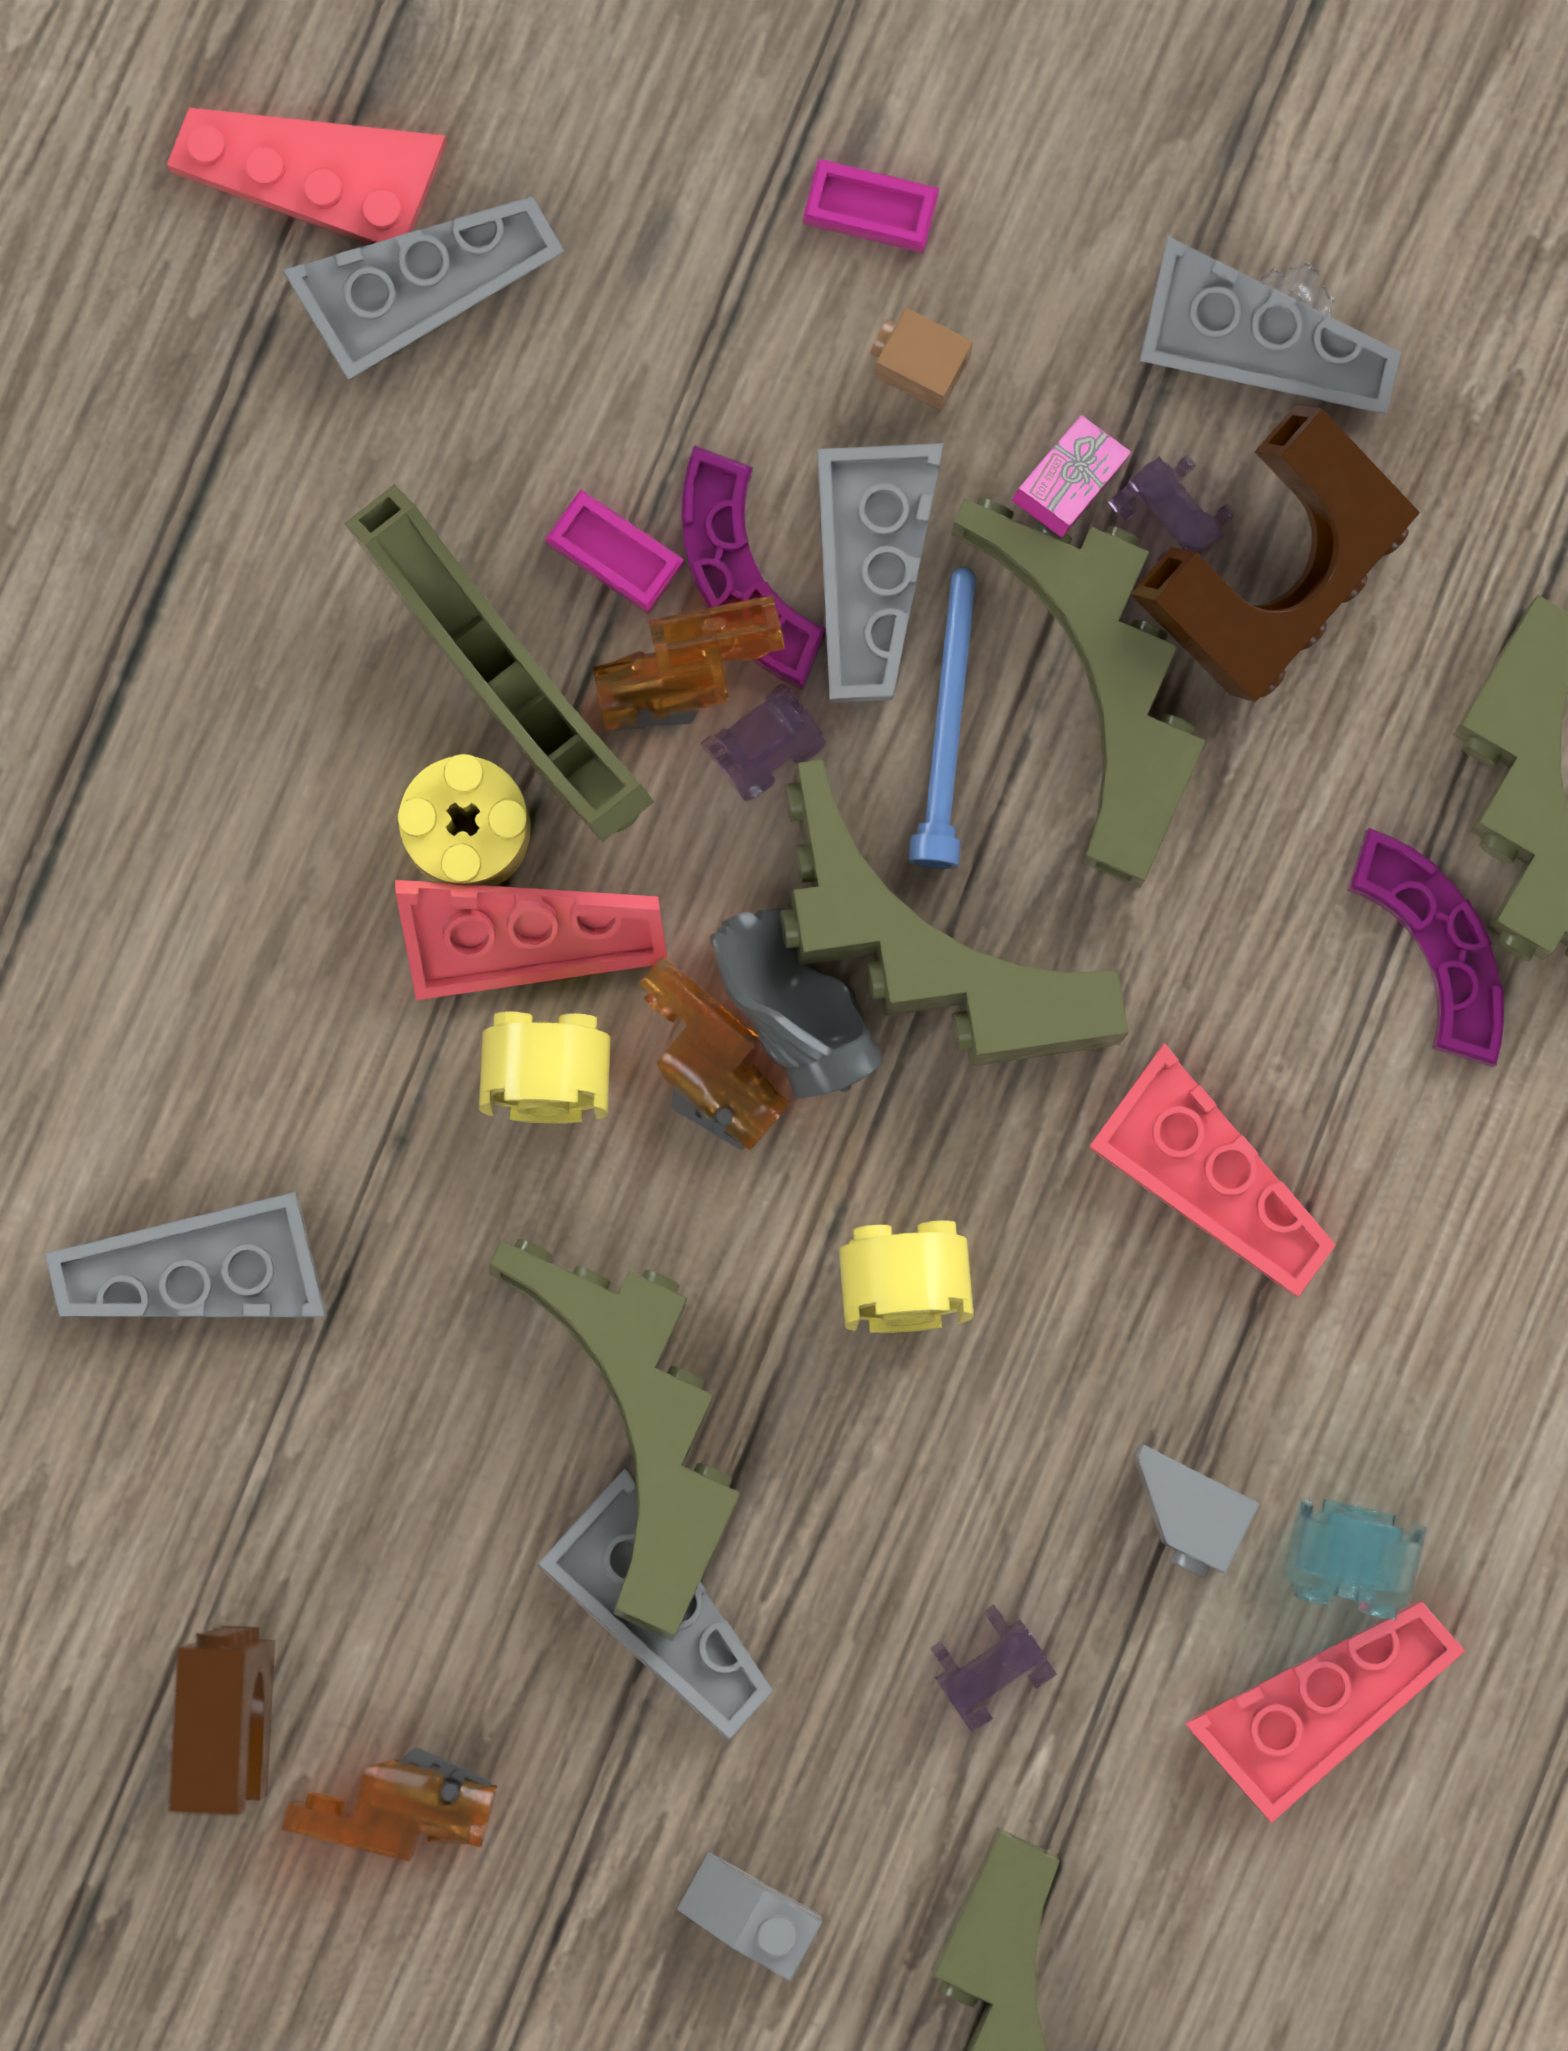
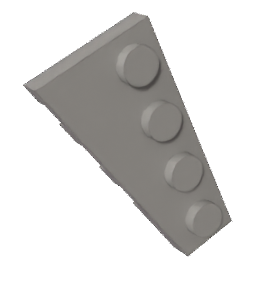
M530 196L459 217L442 224L398 235L391 239L344 251L310 263L282 270L349 381L564 252V249L534 198Z
M1167 236L1140 361L1387 414L1401 356L1400 351Z
M944 443L818 449L829 703L893 700Z
M296 1192L45 1253L57 1309L61 1317H327L298 1193Z
M624 1469L544 1556L537 1567L728 1741L773 1690L728 1622L724 1621L706 1594L707 1590L701 1581L673 1642L614 1615L615 1607L631 1564L637 1523L636 1484L627 1470Z

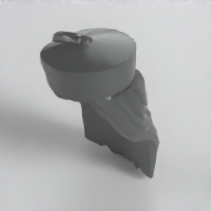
M785 909L758 910L754 915L750 912H745L722 921V926L717 929V933L710 935V943L722 977L725 992L736 1007L752 1023L768 1056L775 1063L785 1067L795 1098L819 1096L838 1090L846 1092L850 1090L853 1084L874 1072L882 1064L884 1059L881 1051L872 1040L867 1023L856 1002L855 993L850 986L833 976L820 972L811 964L799 965L796 947L785 948L780 921V911Z

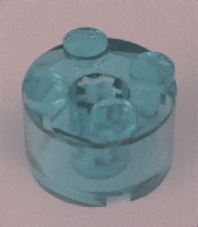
M1299 1498L1282 1574L1283 1577L1292 1581L1291 1587L1295 1588L1294 1596L1318 1604L1332 1605L1335 1595L1358 1602V1610L1360 1612L1386 1619H1397L1399 1607H1406L1411 1603L1427 1528L1411 1520L1408 1533L1402 1531L1403 1528L1393 1526L1396 1516L1394 1514L1334 1500L1324 1499L1322 1510L1313 1511L1314 1507L1310 1498Z

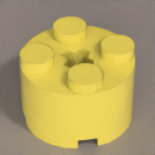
M460 754L429 765L408 786L398 812L399 829L403 844L417 868L432 882L497 886L518 869L526 856L531 826L529 812L523 795L508 773L485 759ZM459 813L466 817L477 813L474 820L479 830L471 837L464 831L453 836L452 834L456 829L452 821L453 818Z
M499 1012L494 1014L493 1027H489L482 1032L480 1112L494 1117V1105L510 1108V1120L552 1124L582 1122V1110L594 1108L596 1120L608 1115L611 1037L605 1032L597 1030V1018L595 1016L563 1014L558 1016V1023H532L533 1016L527 1013Z
M953 1221L925 1222L917 1225L918 1233L892 1235L891 1226L869 1225L853 1229V1240L839 1249L845 1328L856 1331L859 1320H869L870 1333L914 1332L942 1328L941 1315L957 1312L958 1324L973 1319L968 1242L964 1236L957 1235L956 1223Z

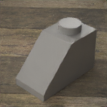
M1138 1445L1133 1458L1161 1542L1175 1549L1170 1561L1202 1578H1206L1210 1568L1226 1573L1260 1503L1145 1445Z
M709 1851L677 1907L678 1911L731 1948L789 1981L822 1923L821 1914Z

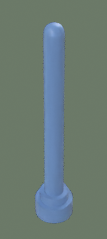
M966 567L956 569L951 576L925 823L918 824L917 834L910 837L908 862L927 868L954 869L959 867L961 840L955 838L956 828L951 826L950 822L976 587V576L971 569Z

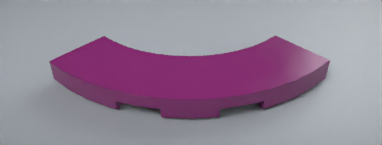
M694 445L686 469L682 492V527L687 560L697 590L713 619L742 653L780 680L803 690L826 628L808 620L788 606L772 590L767 581L763 579L750 551L745 525V503L753 467Z
M1368 828L1365 831L1348 891L1371 900L1392 914L1411 934L1423 952L1431 971L1437 997V1026L1432 1049L1495 1067L1503 1036L1504 993L1491 948L1492 942L1480 917L1470 901L1465 899L1454 884L1438 870L1439 867L1435 863L1396 838Z

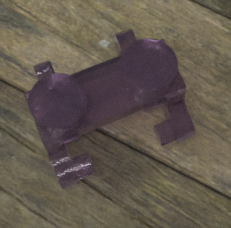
M1189 455L1179 460L1175 468H1172L1159 456L1154 461L1146 464L1140 472L1129 480L1127 486L1109 501L1114 510L1119 512L1126 521L1138 511L1131 502L1140 496L1180 547L1197 552L1202 558L1210 552L1213 546L1224 539L1225 536L1219 529L1236 515L1229 504H1225L1212 517L1209 513L1202 510L1180 481L1196 467L1195 462ZM1163 553L1157 560L1159 561L1165 553Z
M783 684L773 689L772 693L765 697L766 701L730 728L727 730L723 728L714 735L715 738L709 736L700 743L744 801H750L768 790L775 782L771 772L789 758H792L795 764L804 762L816 755L826 745V741L822 736L823 733L808 710L802 706L793 691Z
M994 1604L983 1612L1001 1640L961 1668L957 1666L941 1641L930 1647L945 1670L935 1679L972 1733L993 1719L985 1705L975 1712L972 1709L1020 1675L1036 1666L1037 1669L1027 1675L1035 1689L1057 1675L1023 1622L1018 1620L1011 1626H1008Z

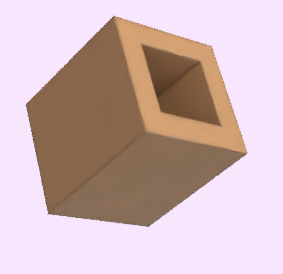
M905 307L897 324L886 320L872 346L870 354L878 357L875 377L942 411L971 357L973 341Z

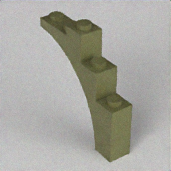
M395 484L344 523L424 633L447 656L484 708L510 735L546 786L568 809L571 808L602 842L614 833L630 827L637 820L639 814L654 803L642 784L596 735L535 662L453 557L416 505Z
M980 498L978 503L975 504L964 499L954 520L952 535L995 558L1036 594L1063 628L1087 676L1099 718L1103 771L1097 819L1082 863L1141 888L1206 742L1194 736L1196 727L1185 720L1169 714H1161L1159 720L1148 716L1177 649L1176 645L1166 641L1168 633L1151 623L1134 619L1130 626L1120 621L1149 551L1138 547L1140 539L1135 535L1109 525L1105 526L1104 531L1090 527L1082 548L1079 549L1070 545L1072 537L1067 533L1061 538L1042 523H1038L1036 528L1033 529L1012 520L1014 512L998 502Z
M1537 595L1526 608L1453 734L1465 742L1462 746L1463 751L1475 760L1491 767H1495L1497 762L1507 766L1470 832L1482 838L1479 846L1491 856L1509 864H1513L1515 858L1525 863L1487 927L1489 930L1500 935L1497 944L1502 949L1525 961H1530L1533 955L1541 960L1545 959L1554 952L1559 941L1568 946V809L1561 774L1562 717L1568 695V612L1540 595ZM1567 947V949H1566V951H1565V955H1566L1567 957H1568V947Z
M823 759L799 762L797 764L793 777L794 783L785 784V799L790 822L800 821L804 844L795 845L798 877L800 883L811 882V887L793 890L789 901V910L780 911V921L785 948L796 947L799 965L874 955L875 961L866 962L867 983L871 999L881 998L884 1016L959 1005L960 1012L952 1013L953 1035L957 1050H967L970 1067L1121 1044L1129 1031L1118 970L1067 973L1019 966L970 949L927 924L888 890L858 851L836 807Z
M518 1239L515 1246H512L500 1240L489 1263V1274L533 1299L571 1333L601 1373L623 1420L635 1466L637 1523L631 1564L618 1598L614 1615L673 1642L740 1495V1492L729 1488L732 1478L725 1473L701 1463H697L694 1471L683 1466L714 1396L703 1390L706 1384L705 1380L687 1370L671 1366L667 1374L657 1369L685 1309L687 1298L677 1293L680 1287L678 1283L651 1270H645L642 1277L628 1271L618 1294L608 1290L611 1282L607 1278L590 1269L576 1266L573 1273L549 1263L552 1254L536 1244Z
M998 1827L935 1960L932 1972L934 1977L943 1981L939 1991L948 1997L973 2008L978 1998L988 2002L965 2051H1047L1038 2015L1035 1960L1042 1911L1060 1860L1055 1854Z

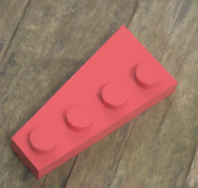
M189 108L167 162V167L171 173L370 245L413 231L445 150L447 140L444 135Z
M395 880V893L416 1000L668 963L658 896Z
M1163 1043L1088 1148L1296 1298L1299 1297L1336 1244L1282 1181H1279L1258 1156L1259 1153L1243 1135L1239 1134L1217 1108V1104L1201 1085L1194 1081L1178 1062L1179 1059Z
M1418 1601L1183 1723L1268 1821L1272 1823L1463 1654L1465 1650L1422 1601Z

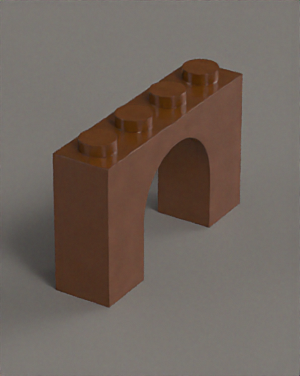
M1295 405L1254 451L1296 495L1304 506L1310 521L1312 533L1310 556L1302 575L1286 593L1270 602L1251 605L1242 599L1197 552L1172 546L1130 593L1229 695L1256 702L1259 698L1269 695L1281 684L1286 674L1284 669L1301 650L1311 647L1322 637L1327 628V619L1341 603L1350 601L1362 591L1368 580L1367 573L1382 556L1389 555L1401 546L1409 533L1407 527L1420 514L1416 507L1321 408Z
M221 1626V1628L205 1630L204 1633H196V1642L180 1646L177 1649L169 1794L170 1813L238 1815L245 1810V1800H261L267 1796L275 1640L259 1639L260 1627Z

